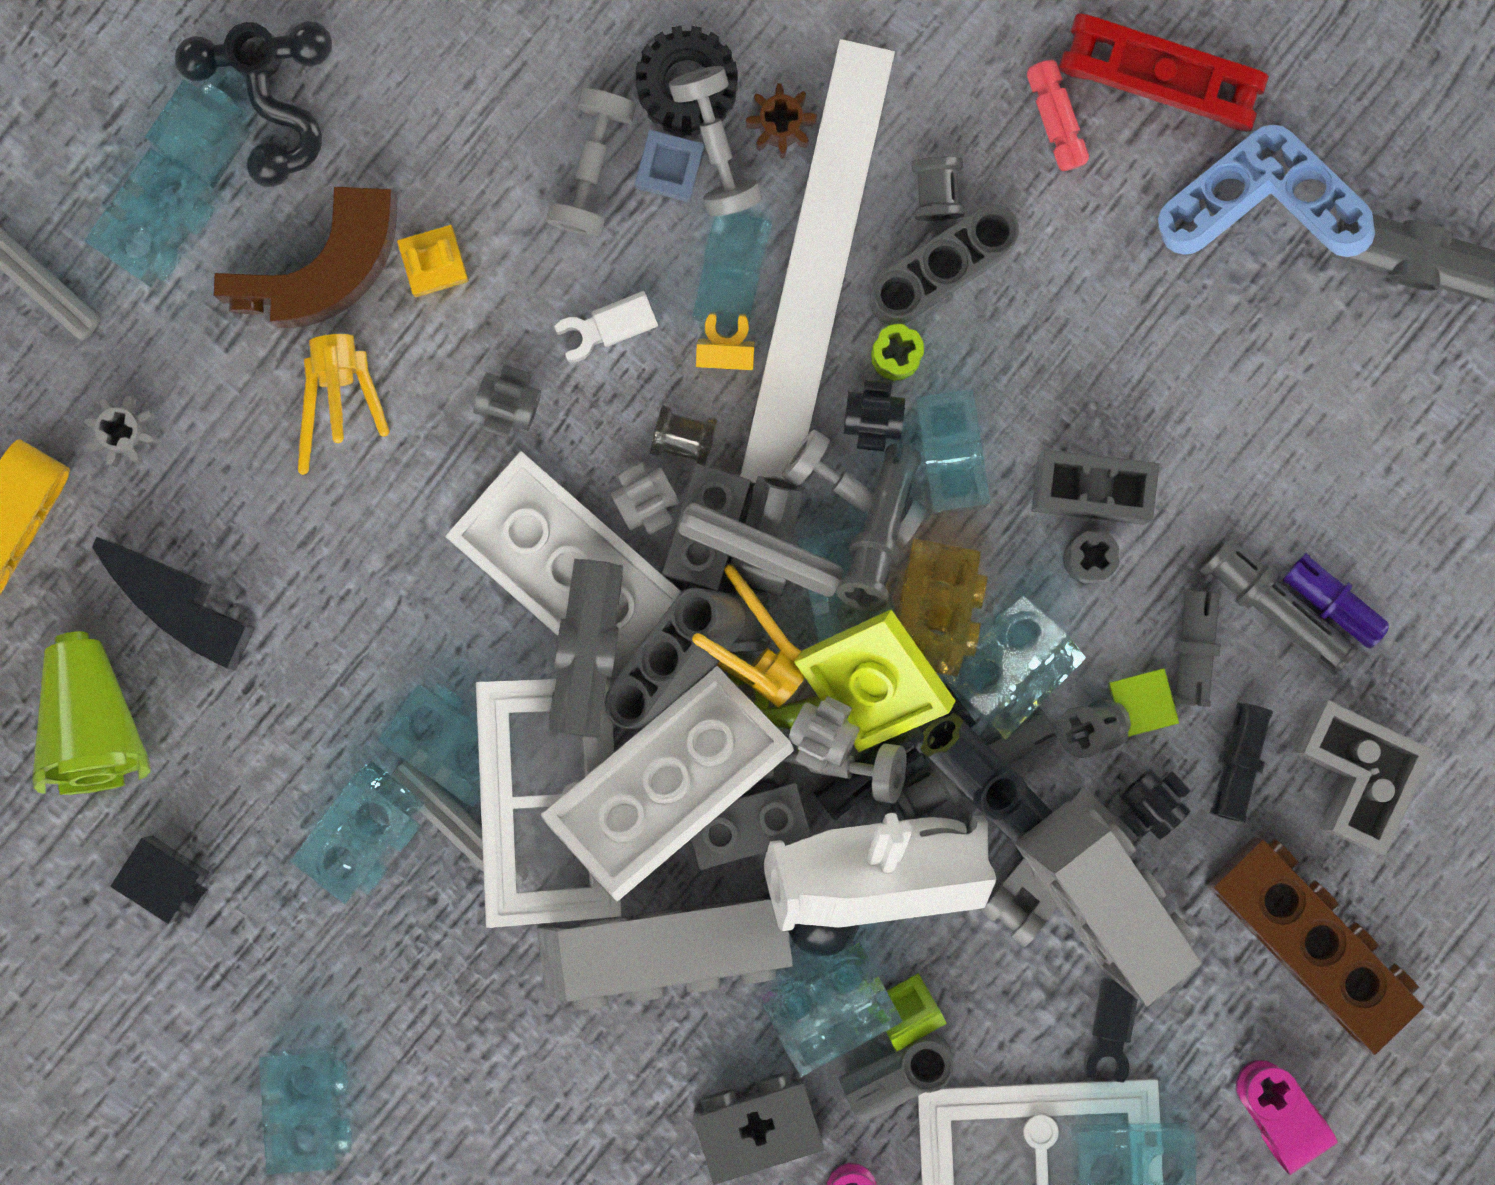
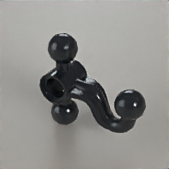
M306 21L295 26L289 35L274 37L265 27L254 22H244L235 25L228 32L224 44L214 45L204 37L193 36L183 40L178 45L174 62L177 70L183 77L191 81H203L209 79L218 67L232 66L241 75L245 76L251 105L260 117L272 123L292 128L299 134V144L295 149L286 151L283 146L277 143L264 142L251 150L247 158V170L255 183L263 187L280 185L288 178L290 173L306 169L316 160L322 146V133L317 120L310 112L298 106L274 99L270 92L269 77L278 71L282 59L293 58L295 62L311 67L323 63L332 50L330 33L323 25L317 22ZM254 37L264 39L267 45V53L264 59L252 66L244 65L240 58L242 45L248 39Z

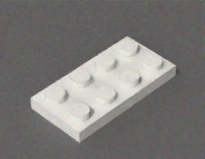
M522 451L516 455L445 536L556 635L559 634L561 618L565 619L574 559H590L622 565L623 579L614 625L618 627L617 645L612 676L607 678L611 683L615 681L675 599L682 593Z
M716 666L544 811L541 816L553 832L618 902L790 755L794 749L790 740Z

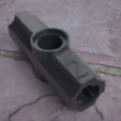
M955 713L943 719L937 718L923 732L924 741L920 748L921 752L956 786L964 797L974 804L1013 843L1053 813L1027 786L1023 777L1003 762Z

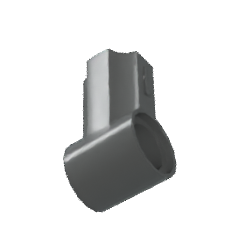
M758 476L756 484L753 486L745 524L791 544L805 488L795 486L786 479L774 476ZM732 557L731 565L737 569L751 589L782 597L786 579ZM727 577V581H726V582L733 584V583L730 581V579Z
M930 1033L899 1051L894 1049L840 1076L839 1081L845 1096L860 1123L862 1124L925 1092L939 1091L946 1086L953 1075L954 1063L951 1048L943 1037L936 1033ZM923 1049H933L943 1057L944 1062L941 1069L935 1074L922 1075L916 1072L911 1065L914 1054Z

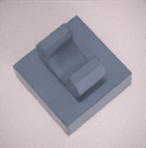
M649 129L635 181V188L691 202L705 144Z

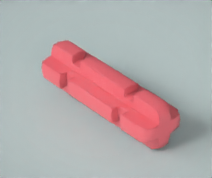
M1046 60L1029 67L1027 78L1032 92H1038L1039 97H1037L1036 104L1049 141L1056 144L1053 153L1058 167L1061 171L1079 168L1087 163L1089 154L1084 140L1077 137L1080 128L1066 88H1060L1059 84L1063 79L1057 62Z

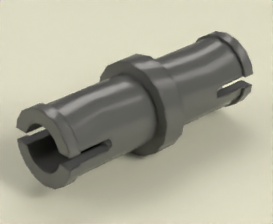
M1184 589L1185 602L1181 640H1175L1174 652L1180 653L1176 694L1173 701L1176 704L1210 707L1214 656H1220L1221 644H1215L1221 593Z

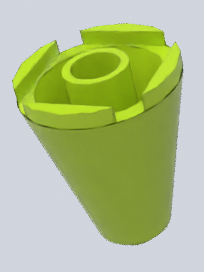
M84 631L67 632L54 638L55 644L44 650L32 775L34 789L38 793L46 794V784H58L59 795L85 794L125 786L123 775L136 770L138 780L147 777L151 772L149 757L102 642L90 639L89 633Z

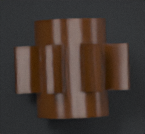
M777 83L775 95L767 100L759 94L753 96V102L756 108L760 110V116L746 118V128L760 129L761 135L756 142V149L758 151L770 144L778 147L779 156L783 159L787 153V146L794 142L803 148H807L809 139L801 131L802 126L816 124L817 114L803 113L801 107L806 100V93L804 91L798 93L793 98L784 94L782 84ZM785 110L787 119L793 120L789 122L786 132H777L775 123L769 122L774 119L775 111Z

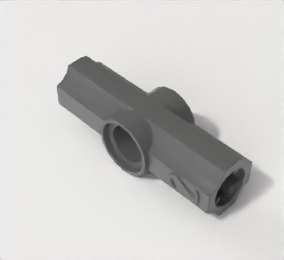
M1372 214L1375 236L1373 243L1366 251L1350 257L1339 256L1331 251V257L1389 273V279L1408 287L1427 291H1435L1440 288L1462 296L1478 299L1482 302L1495 304V250L1455 239L1451 231L1434 224L1414 220L1400 223ZM1340 219L1337 225L1339 234L1345 230L1350 231L1353 235L1359 232L1357 221L1347 224Z
M574 559L565 619L561 618L553 670L558 671L555 691H553L549 731L598 738L606 679L612 676L617 645L618 627L614 625L621 594L622 565L590 559Z

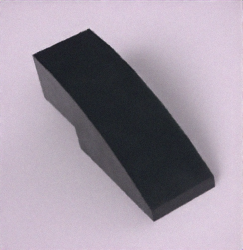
M96 537L92 546L93 550L110 576L135 606L164 632L193 652L226 669H237L255 628L203 606L212 586L211 584L115 542Z

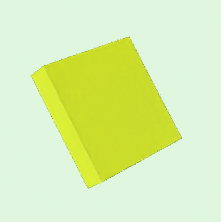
M891 609L802 650L794 662L821 701H825L826 697L829 696L852 708L848 720L849 723L860 728L854 742V747L858 752L948 714L956 701Z

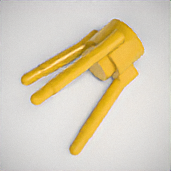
M330 334L309 340L311 357L304 359L306 380L298 451V472L302 475L307 474L309 471L318 378L319 385L327 387L332 439L335 443L339 444L344 439L340 386L352 384L354 382L353 373L357 375L379 434L385 437L390 432L368 371L366 351L355 350L353 335Z
M728 564L724 568L725 574L779 648V651L775 654L772 650L766 648L750 665L700 633L694 634L692 640L694 644L719 660L716 666L748 684L779 708L793 695L805 679L794 663L801 650L786 638L733 565Z

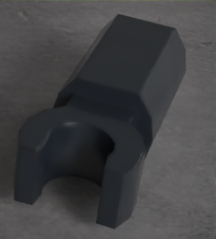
M1102 978L1092 1032L1093 1036L1098 1037L1097 1045L1086 1054L1084 1070L1088 1077H1095L1098 1061L1104 1057H1112L1116 1061L1114 1079L1117 1082L1124 1083L1128 1077L1130 1066L1123 1048L1124 1042H1131L1138 999L1116 981L1109 978Z

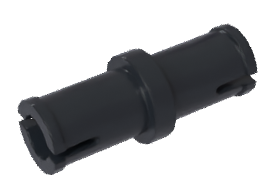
M1238 702L1227 751H1220L1218 763L1223 766L1213 806L1210 808L1209 813L1221 818L1245 823L1256 774L1263 773L1265 762L1260 760L1273 711L1260 706Z

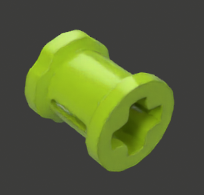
M893 324L882 329L871 351V362L875 371L884 379L891 381H901L912 376L919 368L921 358L924 355L923 340L916 330L909 329L904 324ZM896 339L900 347L909 346L912 351L907 354L904 366H898L894 358L885 360L882 354L886 353L889 348L890 340Z

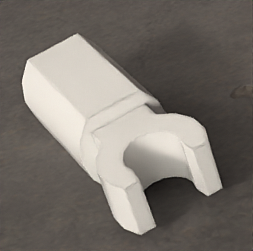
M641 291L591 311L593 317L584 321L577 317H567L560 320L554 326L558 335L571 330L581 333L583 337L582 344L577 349L565 353L568 362H579L591 354L594 345L603 342L605 347L656 328L658 324L645 292Z

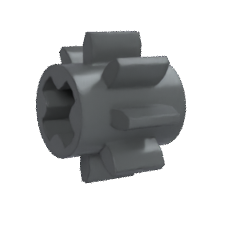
M504 364L500 377L490 373L484 375L477 393L473 413L486 417L483 425L485 431L510 439L515 427L529 431L541 397V390L529 386L532 376L529 372Z

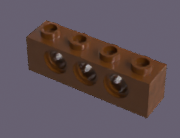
M1253 837L1205 885L1364 1050L1376 1055L1424 1008L1423 1004L1413 995L1419 989V986L1396 963L1387 968L1373 954L1379 945L1358 923L1354 921L1349 927L1344 924L1333 912L1339 903L1320 883L1314 880L1307 885L1292 870L1299 862L1284 845L1275 838L1267 844L1264 839ZM1283 883L1291 895L1290 905L1283 913L1271 915L1265 906V895L1273 885ZM1323 925L1330 934L1329 948L1322 955L1311 956L1305 947L1306 935L1313 927ZM1364 967L1370 976V986L1362 996L1351 998L1345 988L1346 978L1352 970Z

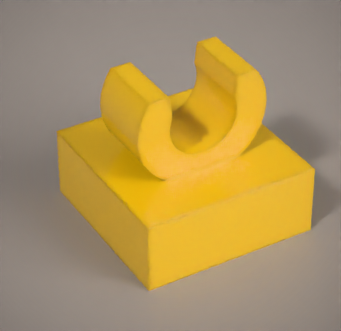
M452 225L397 240L411 291L415 298L469 282Z
M710 312L705 321V333L709 339L698 338L696 367L753 370L755 342L743 341L749 330V321L746 314H739L737 331L731 336H724L716 329V313Z

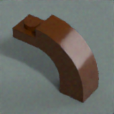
M334 187L330 236L321 253L310 264L298 271L284 275L215 273L213 296L223 304H229V312L238 314H263L264 305H269L270 322L277 328L309 326L338 315L357 302L371 288L386 265L395 238L398 203L396 195L392 189Z

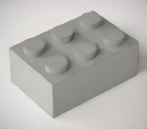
M1067 801L1014 842L1103 972L1146 1007L1202 964L1190 946L1196 940L1191 929L1177 913L1173 912L1169 915L1160 903L1166 897V893L1147 869L1144 868L1139 871L1130 859V856L1136 852L1131 841L1116 824L1109 827L1094 809L1085 813Z

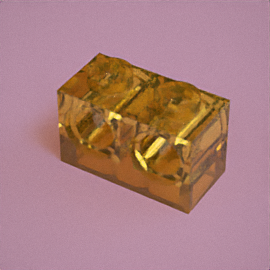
M913 538L905 568L897 618L936 673L958 677L964 655L975 656L981 623L971 621L972 608H982L988 576L978 574L981 551ZM939 583H944V584H947V585H949V586H951V587H946V586L940 585ZM930 630L940 631L944 633V635L933 633Z

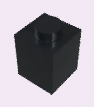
M148 836L140 839L110 887L162 921L170 924L179 921L182 915L190 919L195 914L209 891L202 884L210 872L156 837Z

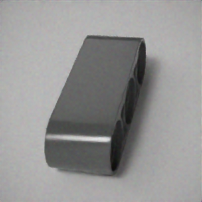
M988 204L883 271L876 278L870 295V306L873 314L881 322L888 325L910 322L1002 261L1011 252L1019 235V224L1015 215L1008 208L1001 205ZM985 221L998 223L1005 231L1006 242L998 247L985 246L978 240L976 227ZM939 252L951 254L958 262L959 273L950 279L936 277L928 266V259ZM892 283L904 285L911 293L912 304L903 310H892L883 303L881 290Z
M691 588L683 591L610 686L606 694L605 707L612 723L621 728L642 730L712 671L719 660L694 644L692 637L694 634L700 633L728 650L738 638L745 625V610L739 598L731 593L700 588ZM709 606H711L712 617L707 626L705 620L706 612ZM677 650L678 664L674 670L672 661L673 655ZM644 695L645 704L641 713L639 705L640 699Z

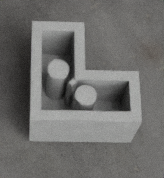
M1329 700L1315 701L1292 750V753L1343 776L1320 829L1366 851L1386 856L1434 752L1429 747Z

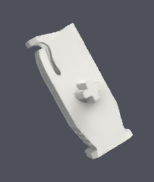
M889 813L884 816L883 822L879 824L831 829L785 846L782 840L770 841L764 860V874L778 928L781 931L793 930L795 924L847 927L985 908L997 880L994 869L988 860V821L983 815L973 816L967 830L964 823L954 819L929 817L898 821L896 813Z

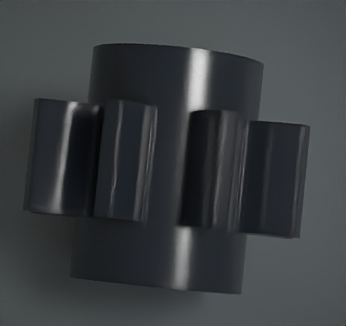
M865 380L863 393L848 391L844 434L858 436L857 449L884 452L886 439L901 440L905 398L891 396L892 383Z
M1150 768L1131 783L1120 795L1122 801L1129 808L1119 818L1137 837L1140 835L1144 836L1151 831L1160 840L1174 830L1189 815V808L1181 800L1191 790L1173 771L1170 773L1166 772L1160 778Z

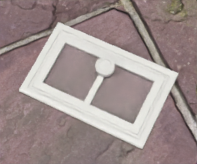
M556 679L476 682L486 928L621 917V900L616 902L541 816L544 811L614 753L613 723L608 717L605 707L606 694L611 686V682L606 679L598 738L549 731V715Z
M1157 1078L1127 1079L1124 1083L1117 1082L1116 1080L947 1087L931 1093L925 1092L918 1096L922 1185H1163Z

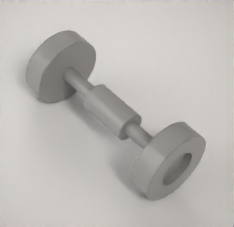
M723 66L698 69L683 74L669 82L674 102L698 100L704 122L699 125L710 164H717L723 186L715 188L703 196L709 216L733 214L748 209L762 200L756 180L733 181L728 164L732 154L722 120L720 118L715 119L708 97L720 92L729 85Z
M585 88L581 90L577 108L597 117L591 141L586 140L575 176V180L580 182L573 207L556 203L550 204L546 222L569 232L590 237H600L605 219L595 213L584 210L590 186H596L607 149V146L603 145L602 142L608 120L619 123H631L636 104L613 93Z
M814 429L795 450L782 473V477L795 486H799L814 470L834 484L832 491L862 512H867L870 509L874 491L844 471L839 475L820 461L830 440ZM912 497L908 499L896 540L900 550L913 537L927 512V508Z
M777 727L787 738L789 737L790 730L788 728ZM884 743L878 751L874 765L854 762V756L848 755L841 767L828 762L826 768L823 767L820 773L809 768V771L811 773L848 779L851 778L853 773L872 776L874 799L876 801L895 803L901 794L905 780L906 751L903 746ZM792 752L760 781L780 785L786 778L790 763L803 765L795 761L798 753Z

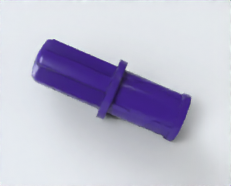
M1305 552L1291 567L1290 572L1282 579V581L1289 584L1321 611L1320 617L1326 619L1329 616L1366 648L1371 649L1376 646L1388 632V622L1350 591L1353 587L1351 583L1347 582L1345 585L1313 560L1308 553Z

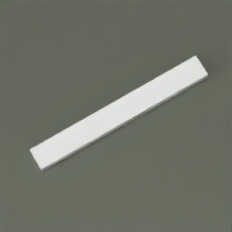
M843 39L839 41L740 477L750 479L751 484H756L758 476H774L785 479L782 477V473L788 461L809 433L895 51Z

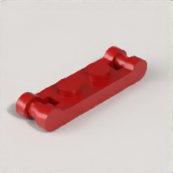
M1087 14L1075 15L1070 30L1075 36L1070 51L1063 52L1058 67L1062 73L1078 79H1089L1218 121L1226 127L1238 131H1252L1257 113L1253 111L1257 95H1262L1265 92L1269 79L1266 73ZM1096 42L1112 46L1107 62L1092 57ZM1221 82L1231 84L1236 88L1232 102L1217 98Z

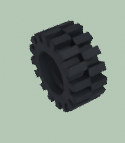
M682 25L672 27V33L664 35L662 31L654 36L655 42L651 46L646 44L641 52V61H637L636 66L638 98L642 109L645 108L648 118L654 124L660 123L663 125V130L672 134L673 130L682 131V136H692V131L700 130L699 125L704 120L698 100L674 102L673 97L665 87V76L670 67L677 62L691 60L699 63L704 68L712 66L724 67L729 83L728 87L708 96L715 119L720 118L723 121L729 108H733L736 101V92L738 91L736 61H733L732 52L727 44L723 46L719 42V36L713 32H710L709 35L702 33V27L692 26L691 31H682Z

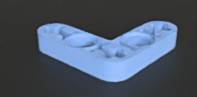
M1278 125L1263 126L1250 134L1168 201L1161 209L1158 217L1159 230L1164 244L1174 253L1183 255L1193 254L1203 249L1270 193L1321 243L1336 255L1350 257L1366 251L1373 243L1375 229L1372 211L1368 205L1290 130ZM1268 147L1276 152L1282 148L1284 162L1290 168L1287 174L1284 175L1283 166L1275 158L1270 156L1263 160L1262 150ZM1225 179L1239 180L1245 186L1243 193L1238 198L1230 201L1216 198L1213 195L1214 188ZM1315 179L1324 183L1326 186L1325 193L1315 201H1301L1294 195L1295 188L1305 180ZM1201 199H1204L1206 206L1214 216H1210L1207 208L1201 211L1199 203ZM1336 205L1337 215L1347 224L1357 221L1359 232L1353 235L1350 231L1345 230L1339 234L1337 220L1330 213V210ZM1180 218L1187 223L1194 220L1196 229L1190 233L1183 228L1176 231L1175 221Z

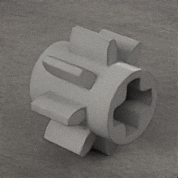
M130 396L125 397L121 408L115 407L104 398L101 399L100 405L103 412L97 419L87 418L84 421L89 427L94 428L96 437L87 445L88 449L94 452L105 448L109 449L106 457L107 464L114 467L118 466L122 455H128L137 464L143 463L142 455L139 451L144 448L146 443L156 445L159 441L148 434L147 425L156 418L155 414L147 411L135 415L136 399ZM125 423L133 428L130 439H118L111 435L113 425L122 426Z
M642 462L617 474L623 486L610 494L630 531L644 524L648 534L651 535L673 523L668 511L680 505V502L661 466L647 473Z
M829 696L826 697L825 701H821L819 707L806 702L799 712L788 737L792 744L799 746L798 749L800 751L795 761L819 773L823 767L826 768L828 762L841 767L849 755L860 729L849 723L848 717L852 708Z

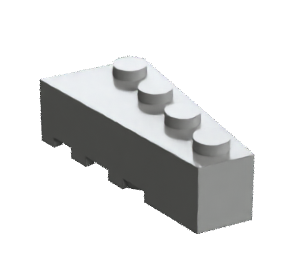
M770 896L698 905L692 907V911L682 912V909L646 912L636 915L637 919L626 920L625 917L587 920L585 923L580 924L581 927L573 929L558 928L557 925L537 927L545 994L565 1002L573 1001L574 1010L605 1007L609 1005L608 995L630 992L631 1001L658 999L665 997L664 987L685 983L687 992L721 988L720 978L741 975L743 984L766 982L777 979L775 969L793 967L788 930L781 931L778 928Z

